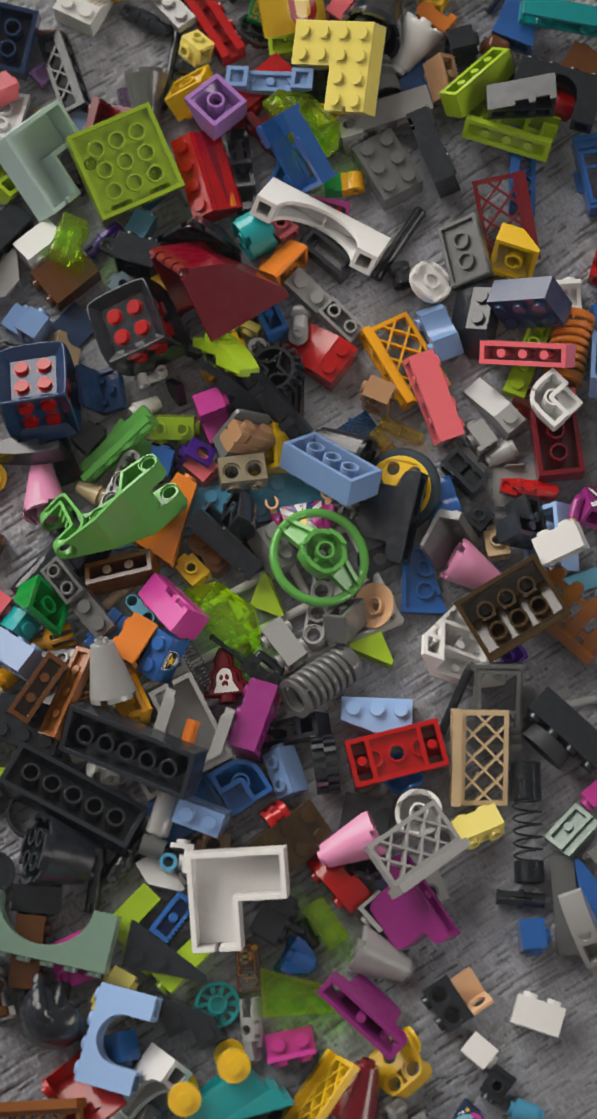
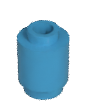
M517 1097L515 1102L510 1101L506 1115L510 1116L509 1119H544L545 1110L540 1109L539 1105Z

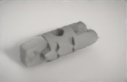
M253 997L251 1002H249L248 999L242 998L239 1001L242 1044L245 1054L250 1062L262 1061L264 1036L260 997Z

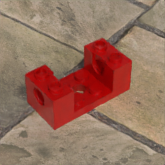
M437 718L344 741V748L355 791L378 786L380 782L420 772L425 774L445 769L449 766ZM400 747L404 752L403 757L399 760L393 759L390 756L391 748Z

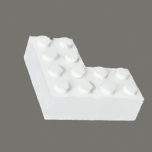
M287 845L190 850L185 854L192 953L215 952L218 947L219 952L242 951L245 946L242 901L287 899L290 895Z

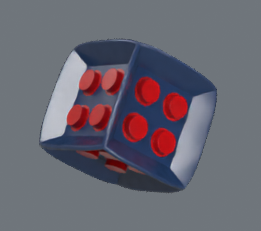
M45 341L13 346L1 350L0 412L10 437L19 436L23 442L39 438L41 441H48L79 433L81 427V405L78 401L79 392L75 380L74 363L65 343Z

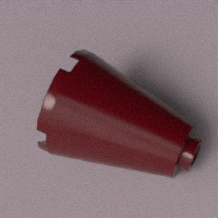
M362 1057L361 1060L354 1062L360 1069L328 1115L330 1119H332V1116L338 1119H377L379 1067L375 1065V1060Z

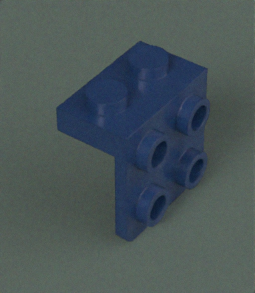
M82 364L75 365V380L79 392L78 401L83 408L103 416H108L128 408L122 374L110 367L97 371Z

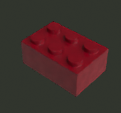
M531 410L528 416V425L536 480L542 481V483L583 479L585 466L577 412L575 411L560 428L552 431Z

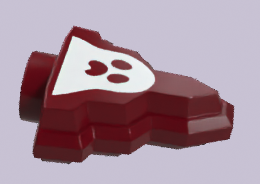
M222 647L218 648L214 657V669L210 672L213 676L212 679L208 680V682L213 681L214 678V681L217 683L215 685V682L204 686V689L214 686L212 689L204 691V698L218 699V704L220 705L234 704L238 702L237 697L243 695L244 687L249 682L243 679L241 670L235 667L234 657Z

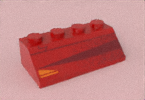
M204 131L189 132L170 142L178 170L185 184L184 189L193 217L199 215L215 223L243 209L221 136L214 141Z

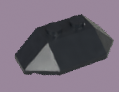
M489 276L457 292L451 322L459 334L464 353L469 360H479L480 341L495 340L499 318L486 301L494 280L507 279V277Z

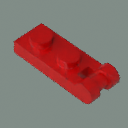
M276 799L259 811L258 815L272 828L277 825L280 819L288 817L291 813L282 801Z

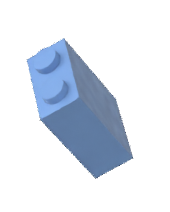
M193 796L185 800L179 799L171 821L218 838L225 833L233 810Z

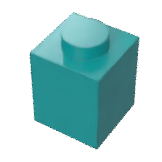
M12 606L10 612L0 621V625L4 629H8L16 637L20 636L27 642L31 640L42 626L27 612L15 606Z

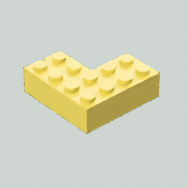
M297 19L291 64L301 68L329 70L324 105L325 111L336 115L375 117L386 27L376 22Z

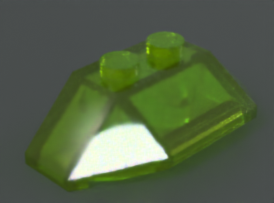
M278 89L262 102L271 119L298 103L300 106L298 110L303 115V119L308 123L326 158L338 150L340 123L328 111H325L324 107L311 94ZM290 132L287 135L291 142L294 143V137Z
M218 581L188 588L184 591V594L211 618L203 628L205 631L214 634L216 638L245 658L250 653L254 654L262 642L260 640L261 633L256 607Z

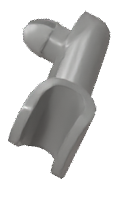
M302 305L295 306L291 312L293 322L288 339L295 346L303 345L309 337L308 318L311 317V312Z

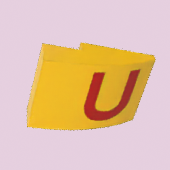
M258 0L265 39L295 33L297 19L327 20L324 0Z

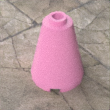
M51 463L31 465L29 469L23 518L26 522L37 525L36 521L40 522L39 516L41 512L59 494L63 493ZM51 516L47 518L45 522H53L56 519V516Z
M463 538V543H458L447 562L448 569H443L440 577L475 590L501 574V572L469 540Z
M368 811L359 814L319 845L320 851L317 852V855L322 865L327 864L330 868L370 859L364 847L376 840L380 835ZM376 845L373 847L379 857H383L386 854L384 846Z

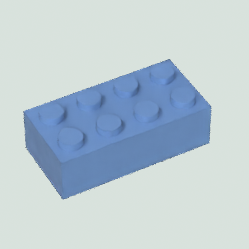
M312 432L283 443L279 467L286 470L290 475L301 479L305 484L318 489L322 494L335 499L339 504L351 506L378 495L382 470L322 435Z

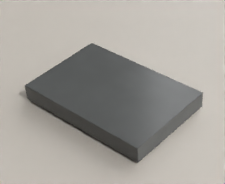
M473 212L437 228L452 290L456 291L494 275L479 213Z

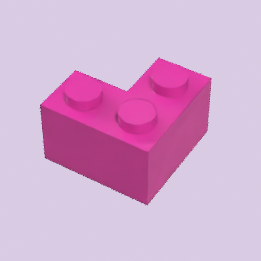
M216 387L192 396L195 411L199 421H201L209 446L214 449L215 445L212 439L229 419L227 413H230L229 402L225 392L220 393V390Z

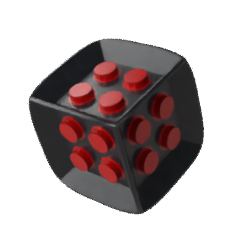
M140 278L127 282L100 295L87 305L88 319L101 354L111 369L124 376L132 377L142 372L147 373L156 369L159 365L173 361L188 351L187 337L172 299L163 286L150 278Z

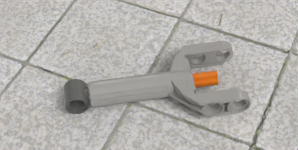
M166 689L153 728L166 732L175 705L176 690ZM226 707L225 712L221 715L205 762L221 755L235 709ZM187 718L181 739L194 744L201 722ZM158 790L146 827V831L149 834L144 833L138 854L160 860L167 844V840L163 838L169 837L173 825L171 820L179 798Z

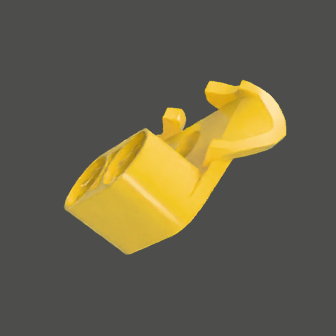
M411 1026L402 1029L407 1035L408 1041L396 1054V1059L393 1063L388 1064L385 1056L378 1049H375L368 1057L375 1060V1065L379 1067L378 1087L387 1094L400 1098L411 1096L432 1075L431 1065L427 1061L421 1060L419 1054L421 1042ZM418 1065V1066H419V1071H418V1073L415 1075V1068H416V1066ZM400 1081L401 1087L397 1090V1084Z

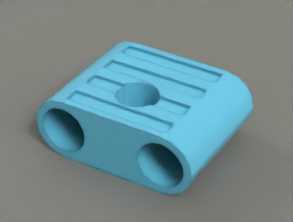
M130 594L126 597L125 603L133 613L137 612L147 619L153 618L152 622L159 625L157 616L143 605V601L138 596Z

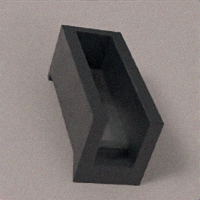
M316 228L302 236L300 243L308 247V257L330 274L339 285L355 271L354 268L349 266V255Z

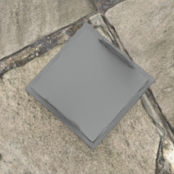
M507 464L506 466L491 467L495 511L506 510L505 505L516 499L499 494L501 478L536 480L534 464Z

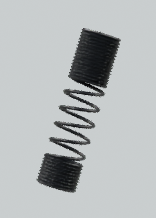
M517 761L511 763L512 801L515 802L512 804V807L515 810L524 812L516 814L512 819L515 822L527 824L513 829V833L526 836L525 838L515 840L513 845L529 849L519 851L513 855L514 858L518 859L513 862L514 883L540 884L545 882L543 860L516 857V855L544 849L515 844L522 840L543 838L542 835L515 832V830L520 828L543 825V823L524 822L514 819L521 815L543 812L514 807V805L519 803H535L542 800L541 763L537 761Z

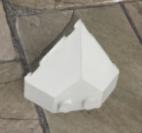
M455 605L422 636L421 656L432 676L458 684L464 668H468L470 662H489ZM499 658V659L495 660L494 662H503V661H502L501 658ZM482 674L481 688L501 686L506 683V674ZM467 685L466 687L468 689H473V687H470L469 685Z

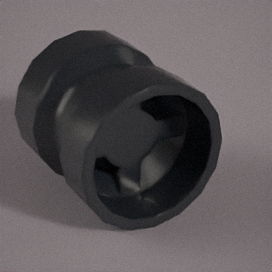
M398 261L388 266L389 275L393 278L392 286L394 290L401 291L411 287L409 283V271L411 268L408 261Z

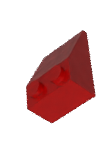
M308 322L309 337L303 345L295 346L291 344L289 339L286 342L289 343L290 349L296 348V355H301V363L305 365V368L302 369L305 375L332 392L358 358V348L339 335ZM286 358L285 361L291 365V361Z

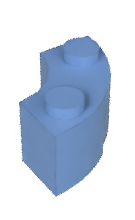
M438 303L415 312L417 319L414 320L418 332L423 333L428 344L426 345L427 350L433 349L434 353L438 355L440 362L464 353L459 334L454 328L444 305Z

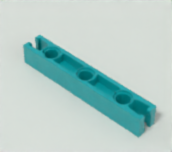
M523 0L519 6L518 23L597 38V6L565 0Z

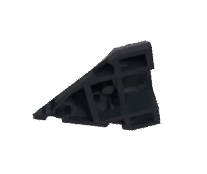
M199 215L177 222L155 238L162 246L178 244V239L217 243L218 253L236 261H242L241 249L221 226Z

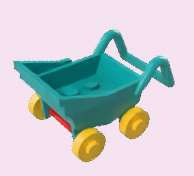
M233 1038L221 1040L214 1049V1060L219 1076L211 1078L199 1091L197 1079L192 1074L187 1082H179L167 1092L169 1108L174 1114L185 1117V1119H244L295 1104L285 1086L280 1088L274 1078L271 1080L269 1077L263 1079L250 1068V1061L245 1054L243 1045Z

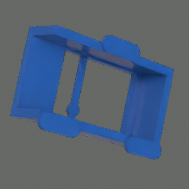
M297 103L256 127V131L267 149H272L285 172L284 182L306 193L333 178L337 173H333V168L308 123L303 119V115L298 110L300 106ZM290 132L294 137L293 144L287 135ZM297 148L302 157L308 162L315 177L311 178L296 151Z
M597 132L573 136L571 144L577 169L573 174L577 192L583 195L588 218L597 216V199L593 197L587 170L597 168V164L586 166L584 156L597 154Z

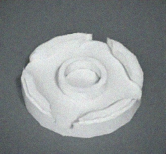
M421 261L412 268L409 274V283L413 292L424 302L436 304L449 296L451 291L449 275L437 263Z

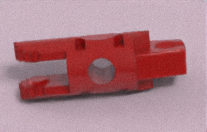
M501 478L499 494L517 499L527 494L540 497L542 501H555L560 491L558 486L554 484L551 485L550 483H542V481L522 478Z

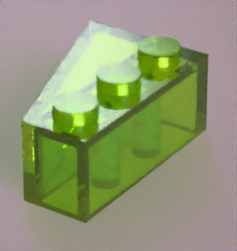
M260 968L264 1019L337 1014V1011L316 993L323 984Z

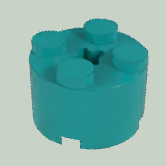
M249 211L232 221L230 227L234 237L238 236L239 246L250 260H255L275 249L279 243L273 235L276 231L272 223L268 224L249 214Z

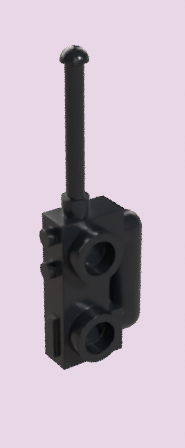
M214 634L209 636L210 640H213L239 660L238 662L242 664L240 666L241 672L248 673L250 679L252 677L278 686L285 679L282 676L285 668H281L277 661L264 651L258 650L255 654L250 653L247 658H244L216 638ZM260 662L264 663L266 666L272 669L273 672L270 673L265 668H263L260 665Z

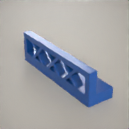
M511 125L512 127L520 129V125ZM509 152V174L523 170L519 166V161L524 157L531 163V166L525 170L526 179L531 183L528 190L529 192L531 191L530 201L533 216H535L536 159ZM513 178L509 179V194L514 188ZM514 192L513 195L511 196V197H513L514 199H516L515 192ZM509 199L508 214L514 216L518 210V205Z

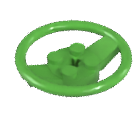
M319 508L298 511L281 522L270 542L269 561L275 579L287 594L304 604L316 607H329L343 603L359 591L367 577L369 554L365 540L352 522L336 512ZM307 518H324L342 526L352 536L357 545L360 557L358 574L356 575L347 559V543L339 532L332 528L314 529L299 521ZM282 537L299 550L297 559L308 573L319 579L329 577L343 592L332 597L322 598L307 595L296 589L286 579L280 567L278 550ZM322 549L327 552L325 556L320 554Z

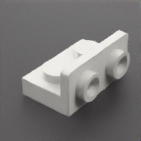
M177 839L176 843L171 842L170 848L173 853H181L179 855L178 869L187 878L185 854L190 850H197L195 844L191 843V840Z

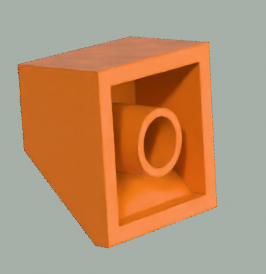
M288 239L284 244L280 243L276 247L274 254L269 259L265 258L260 263L258 271L286 288L283 283L299 267L304 270L309 265L308 247L303 243Z

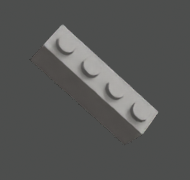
M425 84L378 99L375 117L358 116L365 140L390 127L392 130L409 127L410 124L406 114L427 104L434 117V107L427 85ZM353 120L345 121L347 129L355 126Z

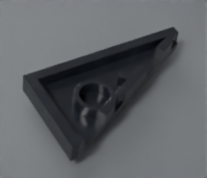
M131 919L122 967L207 982V976L136 920Z

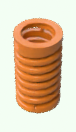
M571 307L568 318L572 319H567L564 326L552 327L549 343L576 344L575 367L553 368L569 383H573L568 385V388L579 390L583 385V373L587 364L586 357H588V349L590 348V333L593 332L595 316L587 310ZM575 318H581V319H584L585 321L576 320ZM544 367L543 375L552 367Z

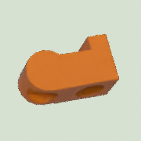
M422 2L417 6L416 17L419 20L421 17L426 18L432 23L431 28L442 32L444 36L441 41H445L447 29L457 27L458 17L451 12L448 16H445L436 10L430 2Z

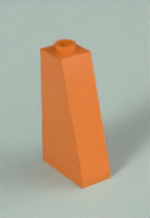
M179 472L176 473L170 483H175L188 500L187 507L155 535L133 542V545L140 550L151 549L159 559V562L171 569L175 566L187 528L185 525L190 519L198 493V486L195 483L196 479L187 473L182 475Z

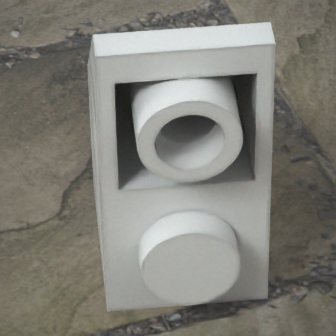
M145 857L135 863L150 887L176 893L180 891L183 894L187 892L184 888L187 882L181 872L167 874L162 870L159 860ZM168 860L165 866L171 867L174 861Z

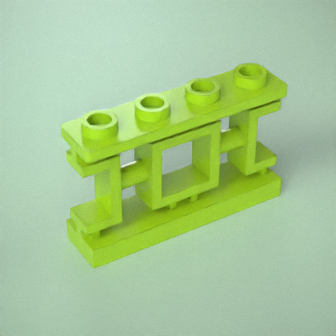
M484 99L480 105L472 110L471 114L467 115L462 138L547 162L553 140L558 133L561 118L553 116L487 120L486 99ZM511 125H520V129L512 127Z

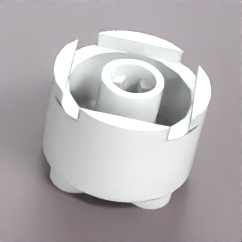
M417 788L406 791L400 796L395 806L394 819L396 825L412 815L415 809L418 811L434 799L442 809L439 798L433 792ZM429 808L426 813V820L436 822V815ZM410 821L409 832L419 834L420 824ZM425 825L424 836H432L435 833V828Z

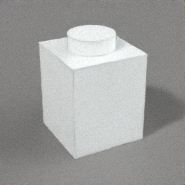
M476 1031L459 1051L481 1070H484L486 1067L490 1070L499 1059L496 1056L499 1050Z

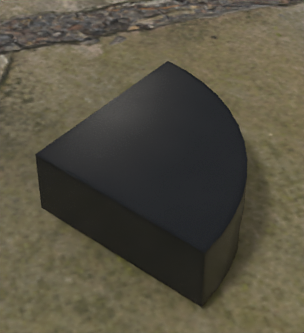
M173 378L165 380L167 389L174 402L179 407L186 405L184 385Z

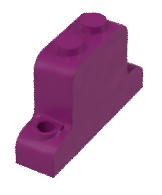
M407 853L406 864L416 866ZM401 854L395 855L390 860L401 862ZM390 865L389 872L394 880L399 878L400 868ZM425 879L394 900L388 894V891L391 890L388 886L370 903V910L374 920L387 935V940L397 949L415 946L427 936L432 942L439 944L453 940L461 934Z
M334 972L317 990L316 993L390 1061L406 1045L408 1037L396 1024L401 1015L400 1008L363 974H357L349 981L342 974ZM333 984H335L340 990H336L333 987ZM388 1035H390L396 1041H391Z

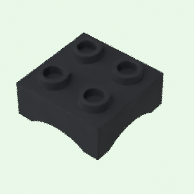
M346 792L339 830L362 812L368 811L377 827L378 834L380 836L388 831L393 800Z

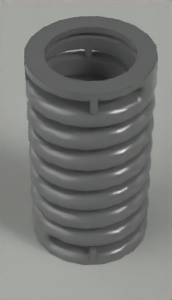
M345 644L335 645L320 655V657L280 682V697L291 713L299 718H304L318 709L319 706L331 700L332 697L343 692L345 688L359 681L363 676L362 663L349 646Z

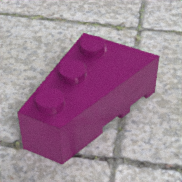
M251 677L250 683L244 687V700L242 705L236 709V722L234 728H230L227 741L236 756L263 764L264 759L260 754L264 741L269 742L270 735L267 732L271 720L274 721L280 701L278 685Z

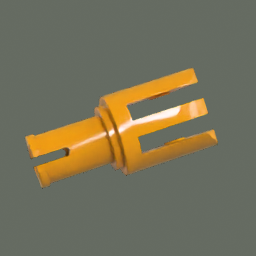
M71 623L64 624L63 633L58 637L55 635L51 636L53 634L46 630L42 637L28 642L29 645L33 643L41 650L47 649V651H56L77 645L76 639L66 641L75 636L73 631H66L72 627Z

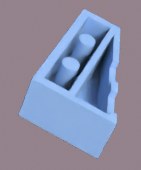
M342 696L341 725L367 735L412 724L413 699Z

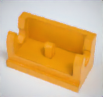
M133 673L131 678L136 686L137 695L133 694V698L115 703L119 715L144 725L149 724L153 708L137 674Z

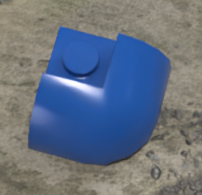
M232 760L208 774L227 807L233 810L232 815L234 817L253 805L256 806L274 791L261 769L255 763L248 760Z

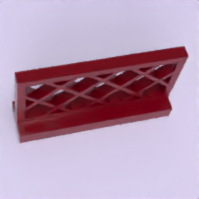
M525 169L510 174L472 181L477 211L490 259L495 243L487 238L486 233L491 226L500 230V227L494 224L500 212L511 219L508 224L511 225L513 221L519 224L539 248ZM513 178L514 188L509 195L498 188L503 180ZM499 181L496 186L492 184L493 182ZM488 184L494 188L487 199L479 195L478 185ZM496 190L507 197L500 208L490 202ZM514 192H515V195H516V199H514L513 197H511ZM480 199H482L483 201H485V203L483 204L482 207H481ZM509 199L518 205V210L513 217L502 210ZM487 204L498 210L491 221L483 217L482 213ZM518 214L520 216V221L515 219ZM484 221H486L487 223H489V225L487 226L486 229H485V223H484ZM488 242L493 245L491 250H489ZM540 252L537 261L541 260Z

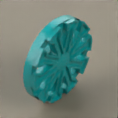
M214 981L200 989L195 999V1006L198 1008H209L207 1011L219 1014L223 1027H225L237 1018L240 1011V998L237 991L228 983ZM215 986H220L218 994H216ZM207 988L211 991V997L205 993ZM225 988H229L230 992L223 996ZM235 995V1001L227 1002L229 998ZM203 997L208 1000V1003H200L199 1000ZM235 1006L236 1011L232 1012L227 1007ZM223 1012L230 1015L231 1019L227 1021Z

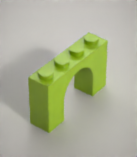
M145 883L113 913L122 917L117 939L124 945L121 948L124 953L131 919L136 920L142 925L146 918L163 902ZM191 938L177 951L179 955L197 969L214 953H192ZM142 971L147 977L152 974L158 980L155 985L164 994L169 991L173 995L187 980Z

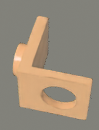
M467 967L450 979L474 1016L494 1003L493 999L483 989L471 967ZM485 1000L481 1005L474 1007L478 1001Z

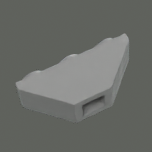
M14 248L9 253H5L0 260V306L9 305L23 288L20 259Z

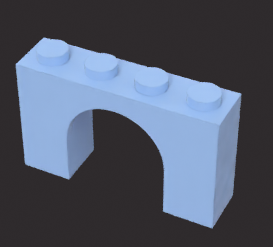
M101 982V985L95 991L94 1000L96 1003L94 1010L88 1016L87 1024L89 1028L87 1035H84L81 1041V1057L74 1066V1074H76L74 1080L126 1096L136 1097L143 1072L118 1065L111 1061L104 1050V1033L108 1025L121 1016H131L157 1023L163 998Z

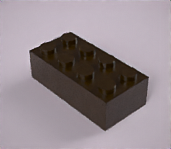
M310 799L300 802L289 810L291 815L280 819L277 825L272 828L267 826L240 847L287 845L290 874L320 851L319 845L334 834Z

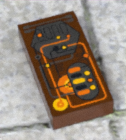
M259 942L245 943L242 951H235L238 994L262 992Z

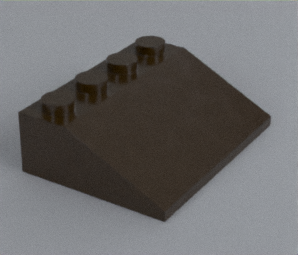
M535 553L454 602V605L490 663L572 614Z

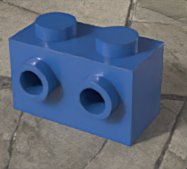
M544 917L521 919L516 923L519 953H525L526 957L542 954V951L551 943L550 928H545Z

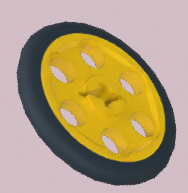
M410 448L390 449L379 454L370 463L382 470L381 480H383L384 484L398 486L403 474L414 468H419L421 472L429 475L425 491L426 497L423 500L417 528L420 527L434 513L440 500L441 482L437 468L423 453ZM393 463H398L400 466L399 472L391 475L389 467Z

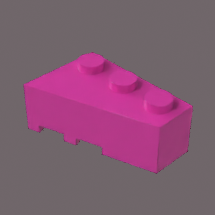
M156 572L153 573L138 593L143 600V605L153 611L168 630L181 639L186 637L195 640L211 619L167 577Z

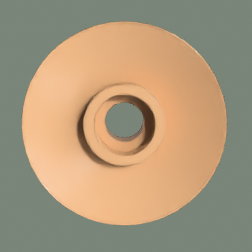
M378 582L366 584L359 590L356 598H363L367 622L364 627L376 629L384 626L394 612L395 602L391 590L386 585Z

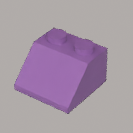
M218 73L184 98L199 127L214 141L245 118L244 116L247 114V101Z

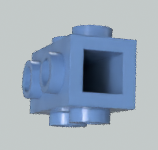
M283 743L271 746V751L262 755L277 800L295 797L309 790L294 745L284 746Z

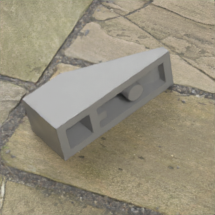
M478 378L463 390L462 393L504 440H510L524 428L526 419L511 402L481 378Z

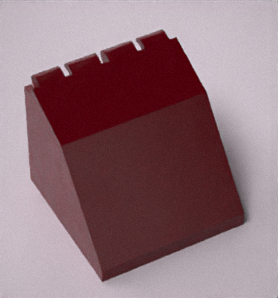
M193 242L156 246V248H152L149 251L150 259L167 294L173 301L179 317H182L184 313L191 311V309H195L211 342L289 297L286 288L251 266Z

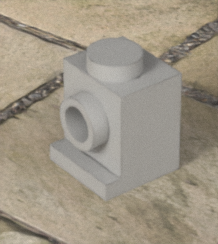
M483 418L478 421L474 419L465 425L467 435L465 438L472 448H476L475 454L478 457L497 446L498 438Z

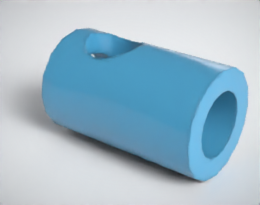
M165 853L160 857L159 863L165 873L174 874L177 872L178 859L174 854ZM168 860L174 861L171 867L165 866Z

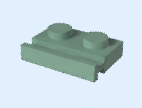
M574 803L545 834L544 839L556 850L572 860L597 833V820L578 804Z

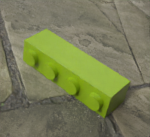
M492 47L439 92L446 116L458 119L466 117L469 112L480 105L485 99L486 85L508 81V78L516 72L510 49Z

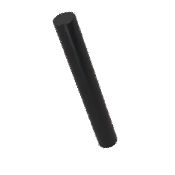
M464 668L439 725L441 734L446 735L450 726L451 708H458L474 672L470 668Z

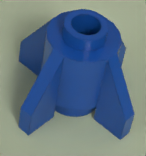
M289 935L286 939V947L281 958L273 966V970L289 976L307 977L309 974L312 975L318 966L316 955L305 940Z

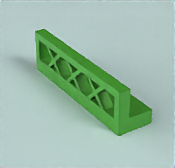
M142 405L79 465L80 469L84 472L81 476L84 482L96 483L120 461L125 452L131 450L160 423L147 406Z

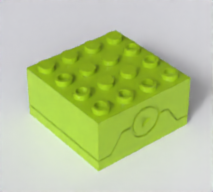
M149 102L66 137V146L101 224L177 192L185 186Z

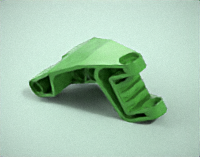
M147 454L121 471L119 488L116 495L93 511L85 514L81 513L65 493H62L41 512L39 519L46 531H55L65 527L63 533L53 543V549L57 557L64 560L116 549L155 535L187 507L188 500L175 483H168L153 492V487L166 476V469L154 454ZM51 516H56V519L53 522H45L47 518ZM62 545H70L67 550L59 551Z

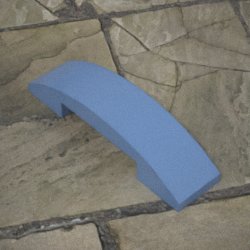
M227 65L225 81L236 91L263 95L299 94L312 91L314 68H292V72L250 70L249 66Z

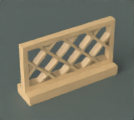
M451 708L449 804L451 807L491 805L493 803L496 806H507L509 710H461L460 708ZM466 715H476L482 723L475 730L471 731L466 726ZM494 716H504L503 726L497 731L487 723ZM484 725L494 733L485 743L475 735ZM472 737L482 745L473 755L466 750V743ZM496 737L503 742V749L497 755L487 747ZM485 748L493 758L483 767L475 757ZM502 754H503V762L499 759V757H500ZM473 760L481 770L471 779L465 773V767ZM497 760L503 766V771L495 779L487 769ZM485 772L493 782L482 790L474 781ZM465 777L469 780V782L466 785ZM471 784L481 792L475 799H465V790ZM497 784L502 789V800H493L486 793Z

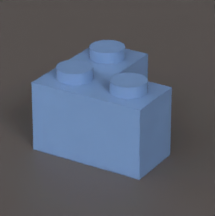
M18 303L14 304L0 323L5 333L23 344L49 341L50 334L55 332L52 326L53 323L49 318L50 315L42 308L37 310L27 305L22 307Z

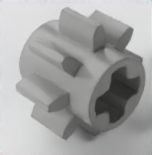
M333 499L334 512L348 520H353L355 514L359 513L360 502L351 506H343Z
M388 1095L377 1104V1107L380 1109L378 1111L379 1119L408 1118L405 1114L407 1105L400 1097L392 1098L391 1095Z

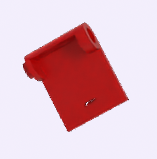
M82 1050L42 1080L43 1086L41 1090L48 1099L87 1098V1108H83L84 1119H109L128 1105L120 1093L74 1080L76 1075L74 1074V1066L76 1061L80 1060ZM76 1113L69 1114L66 1119H76Z

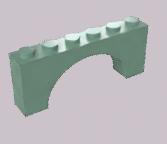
M0 889L1 957L7 958V954L10 953L16 955V960L30 963L31 958L40 960L39 965L53 968L54 964L63 965L64 971L77 973L78 969L86 970V976L99 979L101 974L109 975L122 917L94 910L93 916L86 928L74 938L59 944H37L25 939L11 925L5 909L6 892Z

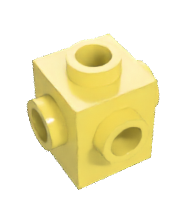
M197 29L181 36L178 54L196 68L211 62L215 43Z

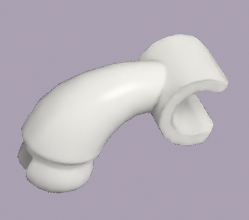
M159 365L150 375H147L146 372L139 373L136 379L139 389L148 388L151 385L150 383L165 379L168 375L167 367Z

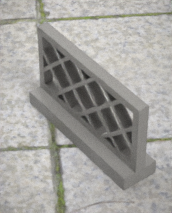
M434 799L365 846L364 850L391 888L388 894L394 900L467 849L471 844L466 837L461 839ZM429 808L435 813L436 822L426 820V813ZM410 821L420 824L419 834L409 832ZM425 825L435 828L434 838L424 836ZM441 830L447 831L452 840L449 843L440 840ZM393 833L403 835L402 846L392 843ZM409 837L418 839V850L408 848ZM424 841L434 844L433 854L423 852ZM376 845L386 847L385 858L379 857L373 847ZM391 849L402 851L401 862L390 860ZM407 853L417 856L416 866L406 864ZM390 865L400 868L399 878L394 880L389 872Z

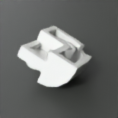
M553 367L532 387L530 405L535 415L552 431H555L582 406L583 402L567 387L569 382Z

